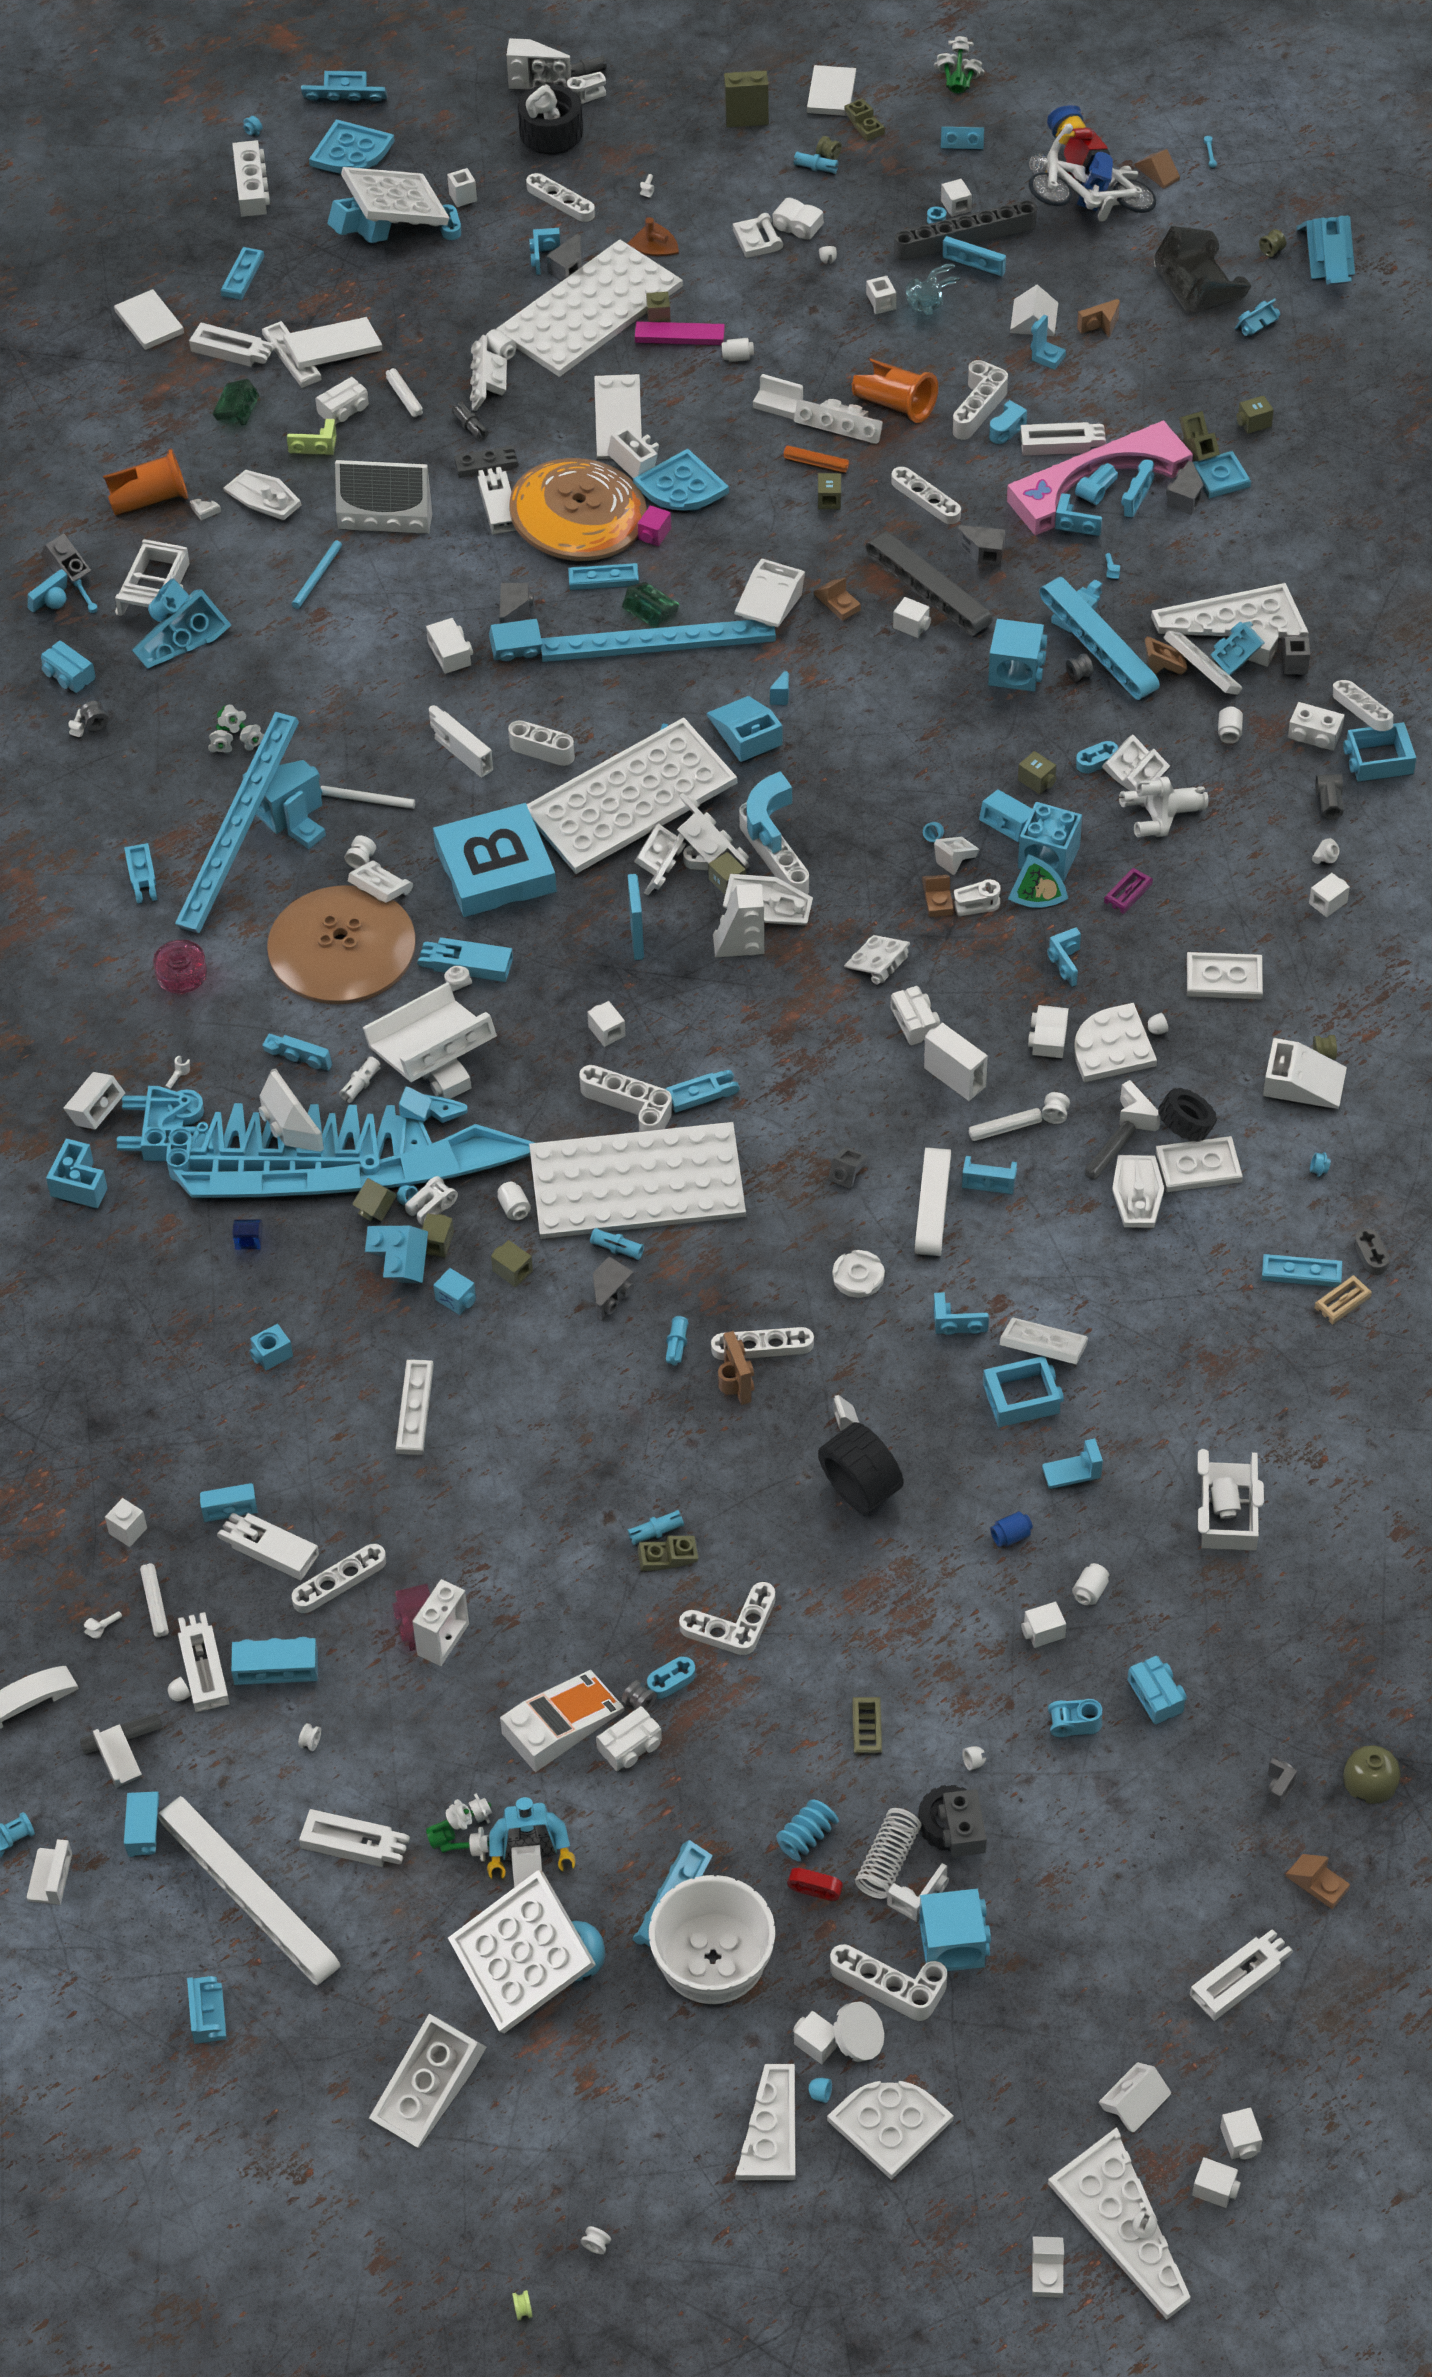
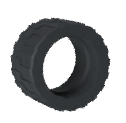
M549 84L557 99L555 108L561 114L560 118L544 119V113H538L536 118H531L526 109L528 97L544 85L534 87L525 92L519 99L518 119L520 137L527 147L537 152L557 153L572 148L580 141L583 135L582 104L576 92L562 85Z
M853 1422L818 1450V1459L832 1486L850 1506L861 1513H870L903 1487V1474L893 1454L871 1429L861 1423Z

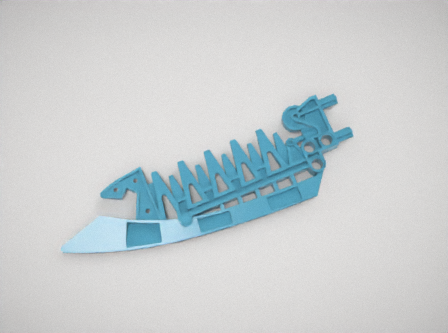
M148 1086L147 1096L122 1097L123 1110H145L142 1137L118 1136L117 1151H142L144 1161H167L170 1178L177 1181L191 1198L270 1197L360 1191L367 1178L385 1188L426 1183L436 1176H439L441 1179L457 1177L530 1156L529 1144L535 1142L474 1124L445 1139L432 1143L423 1125L425 1121L396 1115L395 1105H386L376 1138L373 1114H367L360 1134L357 1105H348L339 1137L335 1113H329L322 1133L324 1150L319 1152L286 1146L280 1137H277L279 1149H268L271 1138L274 1137L270 1123L267 1120L262 1135L259 1112H253L246 1131L243 1103H234L225 1134L223 1135L221 1112H215L209 1128L205 1122L199 1123L197 1127L184 1126L198 1122L203 1116V1100L199 1093L188 1089L176 1092L160 1086ZM425 1095L432 1099L425 1121L430 1116H433L444 1123L468 1112L467 1105L443 1097ZM310 1104L308 1115L322 1132L319 1105ZM234 1136L239 1137L240 1148H230ZM352 1137L355 1150H344L347 1139ZM386 1138H391L394 1156L380 1159ZM192 1171H212V1172H192Z

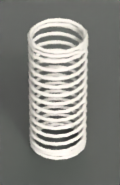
M891 1808L888 1810L884 1823L881 1824L879 1833L876 1835L866 1860L863 1862V1866H861V1870L855 1879L857 1887L865 1894L879 1899L887 1898L888 1890L896 1881L898 1872L901 1871V1866H903V1861L906 1860L908 1851L911 1850V1845H913V1840L916 1839V1835L921 1828L920 1820L911 1812L901 1808ZM890 1814H903L911 1818L918 1825V1827H916V1825H914L911 1821L899 1816H891ZM893 1818L903 1820L912 1825L914 1828L895 1821ZM890 1829H893V1830H896V1831H898V1832H901V1833L905 1834L908 1838H904V1837H902V1836H900V1835L894 1833V1832L891 1831ZM889 1835L896 1836L902 1839L907 1844L898 1842L897 1840L891 1838ZM886 1840L897 1843L904 1849L895 1847L888 1843ZM883 1845H886V1846H889V1847H891V1848H894L895 1850H897V1851L900 1852L901 1854L894 1853V1852L888 1850V1849H887L886 1847H884ZM880 1850L888 1852L896 1856L898 1859L891 1858L883 1852H881ZM879 1856L893 1861L896 1865L884 1861ZM876 1861L890 1866L893 1870L881 1866ZM873 1866L885 1870V1871L888 1872L890 1875H887V1874H884V1873L878 1871V1870L875 1869ZM871 1872L880 1874L881 1876L885 1877L887 1880H883V1879H881V1878L875 1876V1875L872 1874ZM862 1879H867L873 1885L884 1888L886 1892L872 1888Z

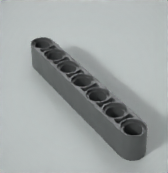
M1021 201L899 231L895 234L894 255L899 260H910L942 252L943 240L946 236L969 244H975L1031 230L1036 226L1037 205L1032 201Z
M884 531L866 543V551L874 561L967 634L974 636L992 623V616L983 605L889 532Z

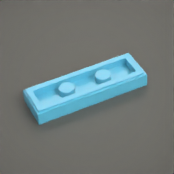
M948 236L943 240V258L999 276L1004 275L1006 255Z
M246 247L242 248L220 290L221 296L239 300L243 299L264 258V251Z
M637 563L568 568L570 590L639 586Z
M1263 1255L1262 1281L1338 1287L1341 1284L1342 1261Z

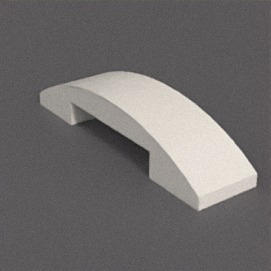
M66 1666L46 1669L24 1677L1 1689L0 1729L3 1728L2 1721L50 1697L53 1701H56L78 1690V1685Z

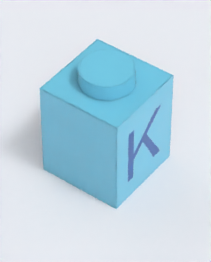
M451 1268L433 1285L435 1300L458 1315L466 1308H470L476 1300L474 1282Z

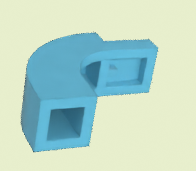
M781 771L760 781L753 788L747 800V830L752 841L760 838L762 844L768 846L772 853L781 851V833L769 816L774 811L792 804V786Z

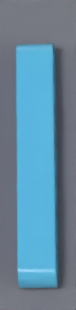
M1058 577L1040 587L1039 594L1042 601L1135 699L1140 700L1159 689V680L1152 670L1063 577Z

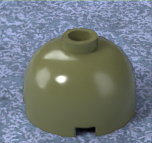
M1376 1745L1363 1746L1353 1751L1346 1761L1343 1773L1345 1788L1354 1798L1358 1796L1366 1800L1365 1803H1383L1392 1798L1399 1786L1401 1776L1399 1763L1394 1755L1383 1747Z

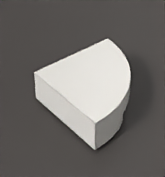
M201 499L190 501V507L201 521L221 512L220 505L214 501L207 502L201 501Z

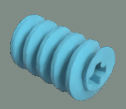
M814 1799L809 1800L806 1807L799 1811V1815H795L791 1822L785 1825L784 1830L777 1833V1842L783 1852L790 1858L801 1861L798 1852L808 1855L809 1850L806 1844L814 1848L817 1843L813 1837L822 1840L824 1834L821 1829L830 1832L832 1828L829 1822L838 1824L839 1819L826 1804Z

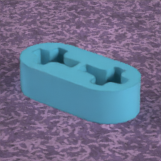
M442 205L447 215H449L448 225H439L442 236L447 240L458 239L461 236V223L457 210L453 205Z
M1104 741L1078 752L1076 758L1077 770L1088 774L1102 769V765L1118 749V745L1111 741Z
M678 1657L648 1676L647 1689H652L657 1693V1699L668 1697L694 1680V1662L688 1657ZM678 1668H682L683 1670L688 1669V1673H678ZM655 1682L664 1683L665 1687L655 1686Z

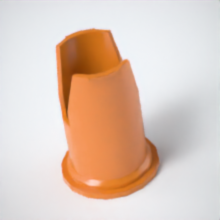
M870 358L869 361L872 362L874 367V375H854L852 382L854 396L908 414L909 419L914 423H921L927 419L935 406L938 396V380L931 372H924L919 375Z
M172 448L168 449L169 453L165 457L103 476L110 492L108 498L116 516L177 496L184 497L185 500L188 499L185 482Z

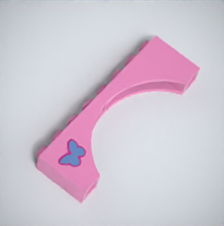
M1163 420L1008 484L1007 502L1036 536L1055 528L1056 508L1059 504L1061 493L1065 494L1083 477L1091 476L1102 464L1109 463L1114 466V469H1138L1142 461L1150 459L1154 463L1153 472L1174 478L1180 468L1183 469L1188 461L1192 462L1193 454Z

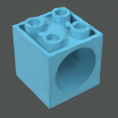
M997 619L990 649L988 686L1035 692L1037 682L1041 683L1043 668H1040V666L1045 665L1046 651H1042V649H1046L1047 635L1043 634L1044 625Z
M1035 802L1020 835L1018 868L1022 869L1029 854L1049 864L1059 874L1061 880L1065 881L1080 847L1082 814Z
M978 1889L920 1895L919 1925L925 1963L930 1961L941 1962L947 1971L985 1967V1956H990L989 1943H991L989 1925L985 1923V1916H987L985 1899H979Z

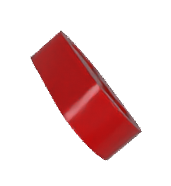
M793 1868L787 1881L788 1887L793 1891L829 1901L838 1900L843 1887V1883L836 1877L803 1868Z

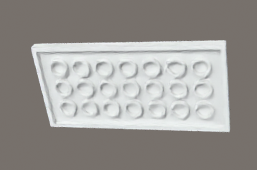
M618 240L496 328V330L502 331L516 343L518 350L560 377L647 313L646 293L668 291L670 296L683 287V280L622 240Z
M682 718L527 804L536 828L574 873L577 874L652 832L657 824L662 826L689 811L690 809L679 797L681 793H684L686 797L692 795L701 804L738 782L737 776L689 722Z
M733 1122L529 1144L540 1239L592 1234L595 1228L610 1232L746 1217Z

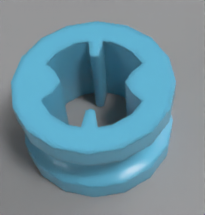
M938 206L929 208L927 211V223L931 224L946 220V210Z

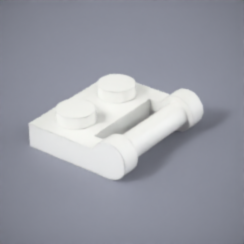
M763 213L758 218L733 223L734 234L746 258L779 251L783 247V242L780 237H777L771 224L772 219L768 213ZM760 228H764L770 240L769 242H764L759 232Z
M371 861L350 872L348 882L385 903L401 894L408 895L413 888L412 882L407 879L402 880L381 868V865L375 861Z

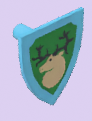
M1028 854L1008 899L1024 906L1043 908L1067 900L1068 895L1059 874L1049 864Z

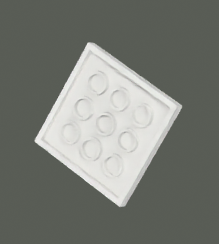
M343 167L341 175L366 219L371 221L386 220L392 223L409 222L414 225L419 223L432 226L448 225L449 216L423 174Z
M537 1870L448 1937L499 2032L504 2034L596 1966L545 1874L540 1870Z

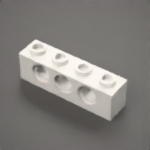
M258 140L232 143L241 217L267 214L266 205H270L269 192H264L268 190L267 177H262L267 176L265 163H261L265 162L264 150L259 149Z

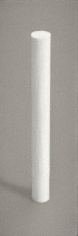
M321 786L322 795L409 809L415 808L414 799Z

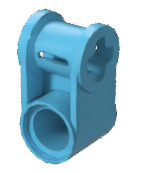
M173 578L161 587L156 597L149 604V614L154 620L162 621L169 613L172 614L178 611L190 596Z
M1094 1699L1060 1700L1048 1705V1712L1052 1716L1050 1732L1055 1737L1095 1734L1102 1727V1706ZM1086 1715H1093V1716H1095V1717L1090 1719V1718H1086V1717H1084V1716H1086Z

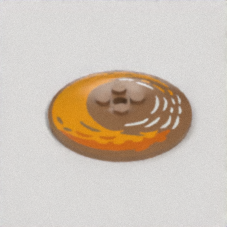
M582 458L552 460L530 469L515 484L511 492L509 504L512 523L524 540L546 554L576 561L599 560L616 555L627 549L638 539V522L647 510L642 492L626 474L605 463ZM575 500H582L584 502L578 503Z

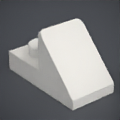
M963 837L936 839L934 843L937 864L952 875L956 874L962 860L976 858L980 850Z
M1131 1080L1122 1084L1120 1101L1124 1109L1120 1113V1126L1123 1122L1129 1121L1135 1125L1136 1129L1158 1130L1160 1126L1158 1110Z
M1032 2238V2297L1063 2298V2238Z

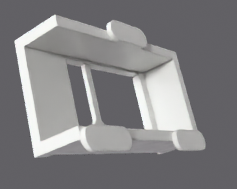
M143 539V544L119 594L115 597L117 605L116 615L122 616L129 604L148 607L156 597L160 589L137 585L141 578L163 582L164 584L174 578L180 584L190 564L187 547ZM149 559L173 564L166 579L143 575Z
M1205 1449L1199 1450L1198 1473L1202 1475V1507L1198 1509V1531L1202 1533L1201 1548L1256 1550L1259 1536L1258 1507H1261L1264 1503V1484L1258 1480L1257 1453H1252L1250 1464L1209 1462V1451ZM1232 1477L1238 1488L1249 1489V1499H1240V1504H1249V1531L1209 1529V1502L1213 1504L1212 1498H1209V1487H1213V1480Z

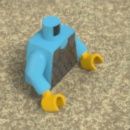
M527 1797L518 1799L516 1806L505 1808L503 1818L498 1819L489 1833V1856H492V1861L487 1865L489 1877L492 1879V1870L499 1867L501 1868V1878H504L506 1872L504 1865L500 1862V1856H503V1860H511L512 1847L540 1845L541 1856L557 1854V1849H560L558 1858L559 1869L561 1871L564 1870L563 1859L571 1860L572 1868H574L575 1856L568 1850L570 1842L565 1823L554 1813L548 1812L545 1804H533L532 1800Z

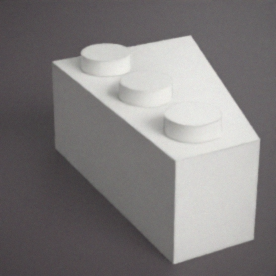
M761 884L736 885L727 904V911L725 915L721 916L720 925L713 933L715 957L764 954V904Z

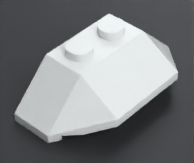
M272 1069L260 1094L261 1107H259V1113L264 1121L268 1120L273 1135L276 1138L280 1137L284 1145L319 1152L324 1150L322 1132L315 1125L277 1069Z

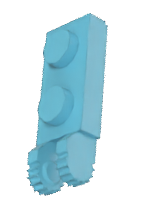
M1150 459L1144 460L1139 464L1138 475L1132 479L1128 492H1125L1122 496L1121 504L1124 506V516L1134 517L1154 480V472H1152L1154 463Z
M148 843L124 847L131 885L135 891L137 904L142 903L143 900L142 892L140 891L142 887L149 886L150 898L152 901L157 900L156 880Z
M731 1070L720 1071L714 1074L712 1072L667 1087L666 1090L670 1092L674 1112L676 1113L721 1098L722 1096L729 1097L736 1094L740 1090L738 1082H730L734 1079L733 1072Z

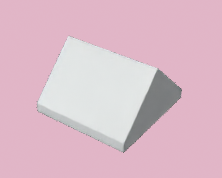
M1038 285L1014 299L1010 333L1033 335L1031 329L1034 322L1039 321L1043 315L1048 316L1047 336H1054L1058 302Z

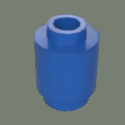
M1018 1511L996 1521L995 1525L990 1527V1532L998 1547L1003 1545L1007 1547L1029 1537L1033 1525L1028 1515H1023Z

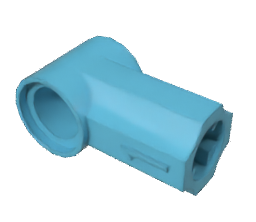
M1109 463L1102 464L1089 478L1083 477L1079 481L1075 494L1094 505L1099 504L1104 497L1105 490L1118 478V472L1114 469L1113 465Z

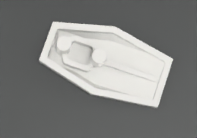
M244 470L223 488L226 493L247 507L281 520H285L302 506L301 501L279 478L249 470Z
M730 874L723 908L727 909V904L736 885L761 884L765 923L807 926L813 897L777 877Z
M1118 1155L1112 1191L1124 1227L1154 1228L1164 1194V1185L1156 1157Z

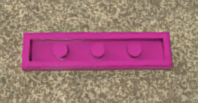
M636 321L635 343L722 345V342H724L725 324Z

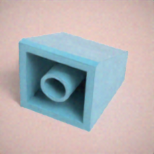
M304 760L278 766L256 812V815L275 834L287 828L284 803L299 790L305 794L307 815L322 806V790L319 784L320 774L314 766H309Z

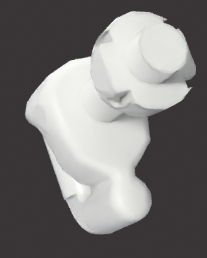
M547 84L539 87L526 100V109L531 118H536L538 113H544V119H557L561 116L558 109L555 108L557 104L556 96Z

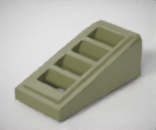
M881 1697L852 1698L854 1754L882 1753ZM859 1710H874V1714H859ZM859 1720H874L875 1724H859ZM859 1730H875V1734L859 1735ZM859 1740H875L876 1745L860 1746Z

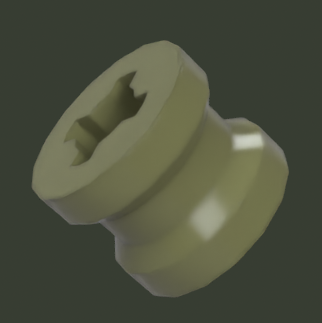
M823 136L817 144L816 154L827 159L837 160L842 144L836 140L831 141L830 137Z
M1277 229L1271 230L1268 236L1265 235L1259 240V248L1267 257H1273L1277 251L1283 250L1287 244L1285 236Z
M1328 1035L1327 1038L1314 1036L1313 1050L1332 1060H1336L1337 1042L1335 1035Z

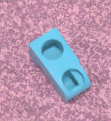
M1011 400L1005 403L1004 412L990 421V440L996 444H1003L1020 431L1021 425H1026L1027 410Z

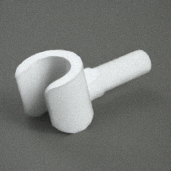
M652 174L647 176L645 182H641L640 187L642 190L640 195L649 198L654 192V185L650 184L653 178Z
M80 709L77 711L75 719L70 720L68 723L71 728L69 734L77 737L83 735L85 727L83 723H80L82 718Z
M177 1056L175 1058V1071L165 1088L171 1090L181 1075H187L190 1072L189 1059L186 1063L181 1064L182 1057Z
M118 1611L100 1622L89 1618L84 1624V1627L87 1628L84 1633L97 1639L104 1632V1628L120 1619L122 1614Z

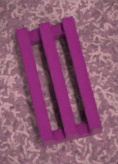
M1132 868L1104 897V903L1107 905L1111 903L1112 908H1120V912L1125 914L1152 886L1153 879ZM1135 876H1137L1138 878L1125 889V891L1120 895L1118 899H1116L1115 897L1130 883V881Z

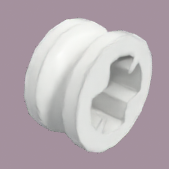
M306 1723L300 1733L298 1746L301 1748L307 1746L308 1750L314 1751L321 1737V1728L318 1726L312 1728L311 1724Z
M587 2227L585 2231L587 2236L582 2237L581 2244L591 2252L604 2254L606 2252L605 2245L610 2244L611 2237L596 2227Z

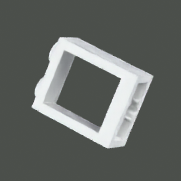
M442 1579L439 1581L412 1621L418 1656L442 1666L469 1625L465 1590ZM451 1636V1639L447 1640L446 1637Z

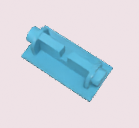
M941 127V148L983 149L984 128Z
M1274 298L1268 303L1263 301L1255 307L1254 311L1250 312L1248 310L1238 318L1240 321L1234 329L1236 330L1241 327L1242 333L1245 336H1251L1264 326L1266 327L1277 321L1280 311L1272 306L1276 299Z

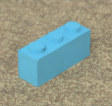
M298 1637L287 1640L271 1638L265 1641L245 1639L240 1642H232L231 1672L234 1685L318 1681L316 1639Z

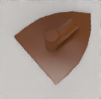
M651 217L645 219V226L627 243L645 255L669 256L679 254L678 243L674 236L666 228L655 223Z

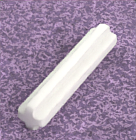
M395 368L387 370V380L413 417L421 416L423 414L422 406Z
M1034 1108L969 1127V1136L972 1141H977L1037 1124L1042 1121V1114L1039 1108Z
M149 1563L142 1565L140 1571L153 1632L156 1637L168 1635L169 1630L155 1566Z

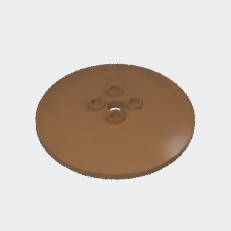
M344 885L326 887L310 892L287 906L277 917L270 930L267 950L274 974L293 993L319 1003L349 1004L375 997L396 984L406 973L413 960L416 938L411 919L395 900L392 899L385 903L368 892L360 890L357 886ZM337 935H346V937H344L341 940L335 939Z

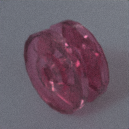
M179 939L167 942L159 947L153 958L158 984L164 990L172 993H185L201 986L207 976L206 959L203 949L195 942Z

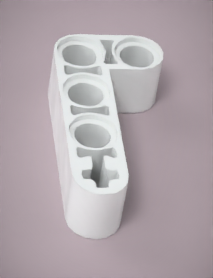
M975 360L969 364L968 386L973 391L953 415L954 437L961 440L970 438L1007 394L1008 373L1005 370L981 360Z
M587 1065L580 1070V1090L583 1096L639 1115V1132L665 1129L672 1116V1097L669 1091L595 1065Z
M838 1945L834 1947L830 1954V1972L835 1979L913 2020L923 2021L928 2019L947 1987V1969L938 1961L926 1963L916 1979H913L849 1945ZM866 1973H871L875 1975V1977L867 1979L864 1978L862 1975ZM935 1976L938 1977L940 1981L931 1982L928 1980V1978ZM895 1986L900 1988L901 1990L898 1992L889 1991L888 1988ZM916 2000H923L926 2002V2004L916 2005L913 2002Z

